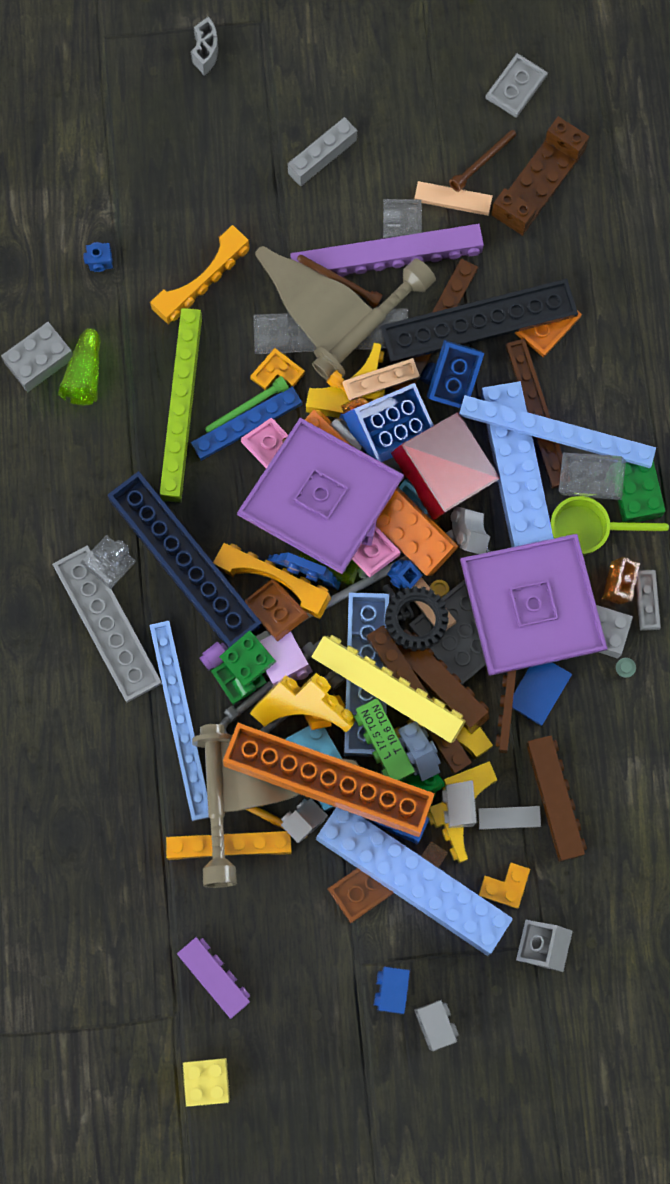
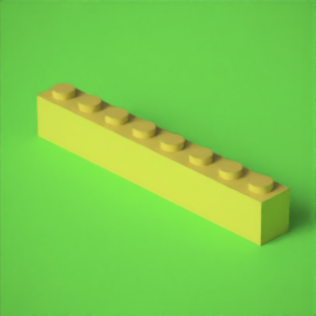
M333 635L330 637L323 636L312 658L448 742L452 743L455 741L466 722L462 719L463 715L454 709L452 711L444 708L446 704L436 698L434 701L427 697L428 693L420 688H417V690L410 687L411 683L402 677L399 679L392 676L393 672L384 666L382 669L375 665L376 661L370 657L365 656L363 658L359 656L357 649L349 645L347 648L341 645L339 638Z

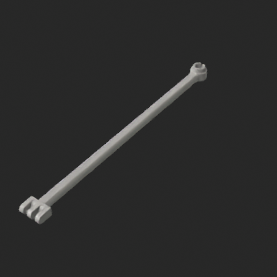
M453 529L446 532V534L455 543H457L453 535ZM407 556L401 558V560H410ZM393 563L382 568L376 580L368 576L331 596L326 609L348 598L349 593H357L388 576L387 573L391 570L390 567ZM266 630L256 637L261 641L271 634Z

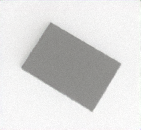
M517 53L486 94V99L517 118L547 77L548 72Z

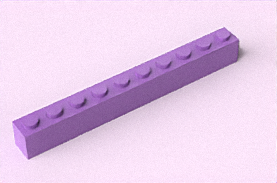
M475 224L290 253L292 260L298 262L297 257L303 255L344 277L349 273L363 274L368 270L381 271L387 267L400 268L409 264L415 258L422 262H438L444 258L457 259L463 255L476 256L482 253L484 244L480 225Z

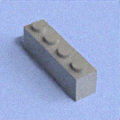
M344 117L288 163V174L301 187L357 141V129Z

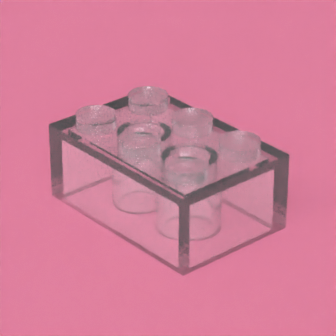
M563 452L559 492L563 496L622 500L626 460L622 456Z

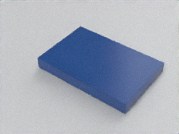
M553 662L529 667L514 692L512 709L542 726L572 674Z

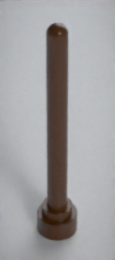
M509 131L463 174L453 176L449 180L451 188L456 192H460L465 187L466 180L516 136V131Z
M303 255L297 257L298 262L330 279L346 285L356 294L364 297L369 302L368 305L376 308L380 302L382 294L379 292H369Z

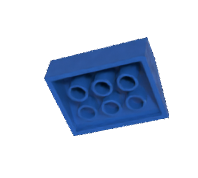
M415 383L343 414L350 433L369 456L380 462L393 458L391 452L397 447L434 426Z

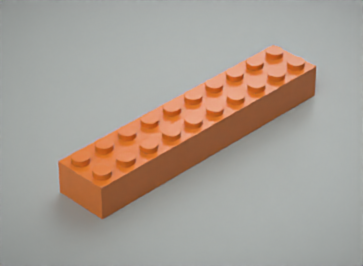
M313 410L305 419L307 422L351 445L331 425L332 421L323 412ZM399 487L393 493L376 522V526L426 576L433 575L459 547Z
M237 723L223 759L224 767L420 837L434 797L432 792Z

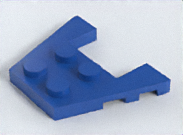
M291 553L268 556L267 560L274 563L276 567L281 569L284 566L288 567L287 571L293 574L303 573L311 581L317 582V580H321L322 585L337 591L339 590L341 582L332 576L333 574L327 567Z

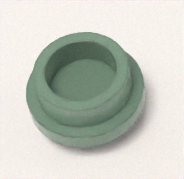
M622 658L616 664V672L623 678L631 677L636 671L635 662L630 658Z

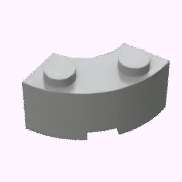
M209 17L194 27L197 44L191 51L193 64L204 76L212 69L218 55L216 29Z
M456 506L451 514L453 535L457 544L465 551L477 554L486 553L490 536L484 530V514Z
M311 798L308 801L304 799L297 806L298 810H295L293 813L289 811L281 819L283 822L281 826L297 843L303 841L328 818V815Z

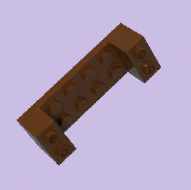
M558 116L547 130L544 143L509 190L504 188L495 200L491 215L523 236L585 152L590 136Z

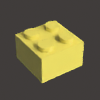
M227 1058L183 1063L186 1107L230 1102Z

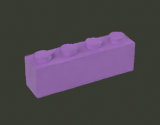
M196 937L180 950L177 955L229 1018L232 1019L250 1003L248 999L250 994L243 986L239 989L234 983L237 980L230 970L225 972L221 967L224 964L216 954L212 956L209 953L208 949L210 946L203 938L199 941Z

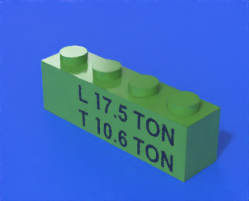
M374 699L356 708L355 721L359 727L363 726L366 732L363 734V737L368 745L372 744L375 750L372 754L377 764L381 762L384 768L381 771L382 775L398 781L413 775L415 771L379 699Z

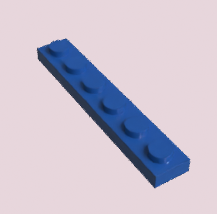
M292 386L285 392L279 393L191 442V445L202 461L240 440L270 418L276 420L302 405V401Z

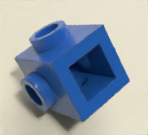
M95 242L91 245H86L87 252L83 253L84 263L88 264L90 271L102 272L105 269L113 268L109 243Z
M401 559L394 562L390 567L391 570L387 573L391 578V583L397 588L409 587L411 589L423 576L411 560Z

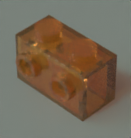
M625 557L611 561L603 598L619 605L632 601L640 563Z

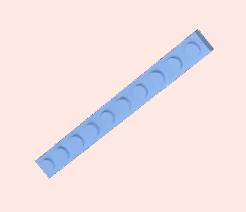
M464 396L459 413L461 417L651 468L656 447L469 396Z
M165 621L151 624L150 630L192 821L209 818L207 789L198 748L192 744V738L195 735L170 622Z

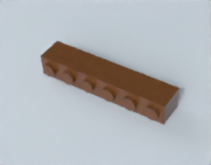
M407 629L404 630L408 635L417 636L414 632L410 633ZM397 645L419 681L436 699L446 704L445 708L452 711L454 709L463 715L462 719L466 721L464 727L471 734L489 719V708L483 701L478 702L474 698V692L469 687L464 688L461 685L462 681L455 673L451 674L447 670V665L441 659L437 660L433 656L434 652L431 649L425 648L424 651H420V649L411 651L412 649L407 648L406 650L403 649V646Z
M552 735L528 741L526 746L558 861L581 857L585 855L584 851L587 850L584 838H580L579 831L581 830L579 819H575L573 813L576 810L573 799H569L567 791H570L568 780L563 778L562 771H564V765L561 759L558 760L556 753L559 751L557 741L552 739Z

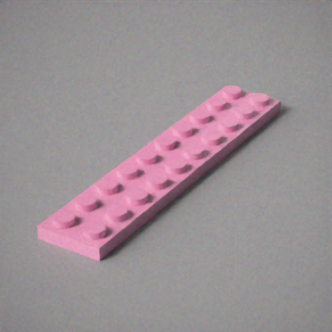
M270 418L242 437L241 443L267 468L282 446L283 438H287L288 434ZM376 527L372 545L361 544L352 560L371 577L399 557L400 550Z

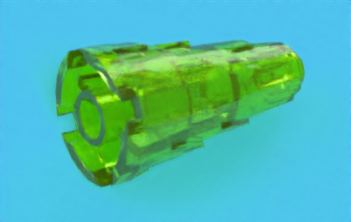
M88 328L79 336L78 343L59 386V396L65 401L67 397L71 398L70 403L92 405L98 398L99 348L101 339L94 329Z

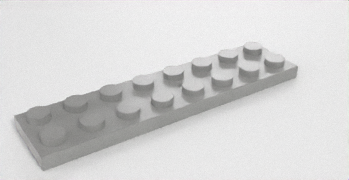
M88 545L53 563V567L126 703L161 685L162 682Z

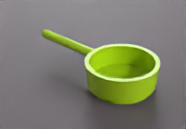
M575 496L562 501L554 510L551 518L553 538L577 534L583 556L599 549L607 540L610 530H669V525L666 523L610 522L605 508L596 500L585 496Z

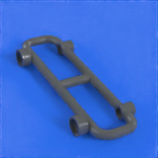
M320 641L314 645L308 642L302 648L306 660L312 658ZM333 670L324 676L333 690L341 686L346 680ZM271 680L237 708L232 705L224 712L226 717L220 724L224 725L226 734H228L226 728L231 722L237 720L242 713L274 687ZM290 715L272 721L261 728L260 731L265 733L271 732Z

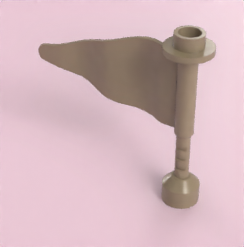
M264 246L258 248L255 253L257 259L275 284L288 313L316 347L314 354L317 359L312 365L318 374L326 380L335 370L342 374V377L345 375V371L340 363L386 319V315L411 291L425 292L436 281V277L431 269L424 262L415 258L403 269L404 283L379 307L371 309L349 287L319 274L302 263L278 255Z
M221 724L203 725L200 727V735L192 738L194 746L205 748L208 816L211 819L213 858L203 868V886L208 888L237 885L236 867L225 859L223 828L225 812H236L278 803L300 795L224 767L223 759L232 735L226 734L224 725ZM337 758L358 766L355 760Z

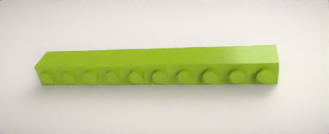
M181 308L160 487L161 499L169 502L181 503L202 323L201 310Z

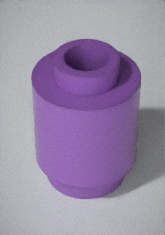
M216 642L202 653L203 656L200 657V660L208 670L215 669L223 663L219 656L228 648L223 642L221 644Z

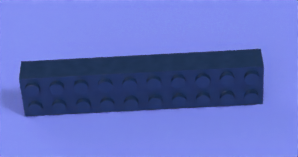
M139 471L107 495L112 505L228 649L248 631L255 634L262 628V622Z

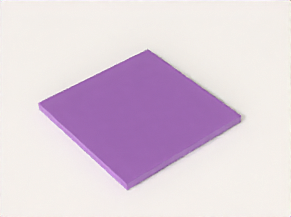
M299 418L238 510L237 515L343 574L404 478V475L306 420Z
M577 534L460 559L489 676L606 651L608 649Z

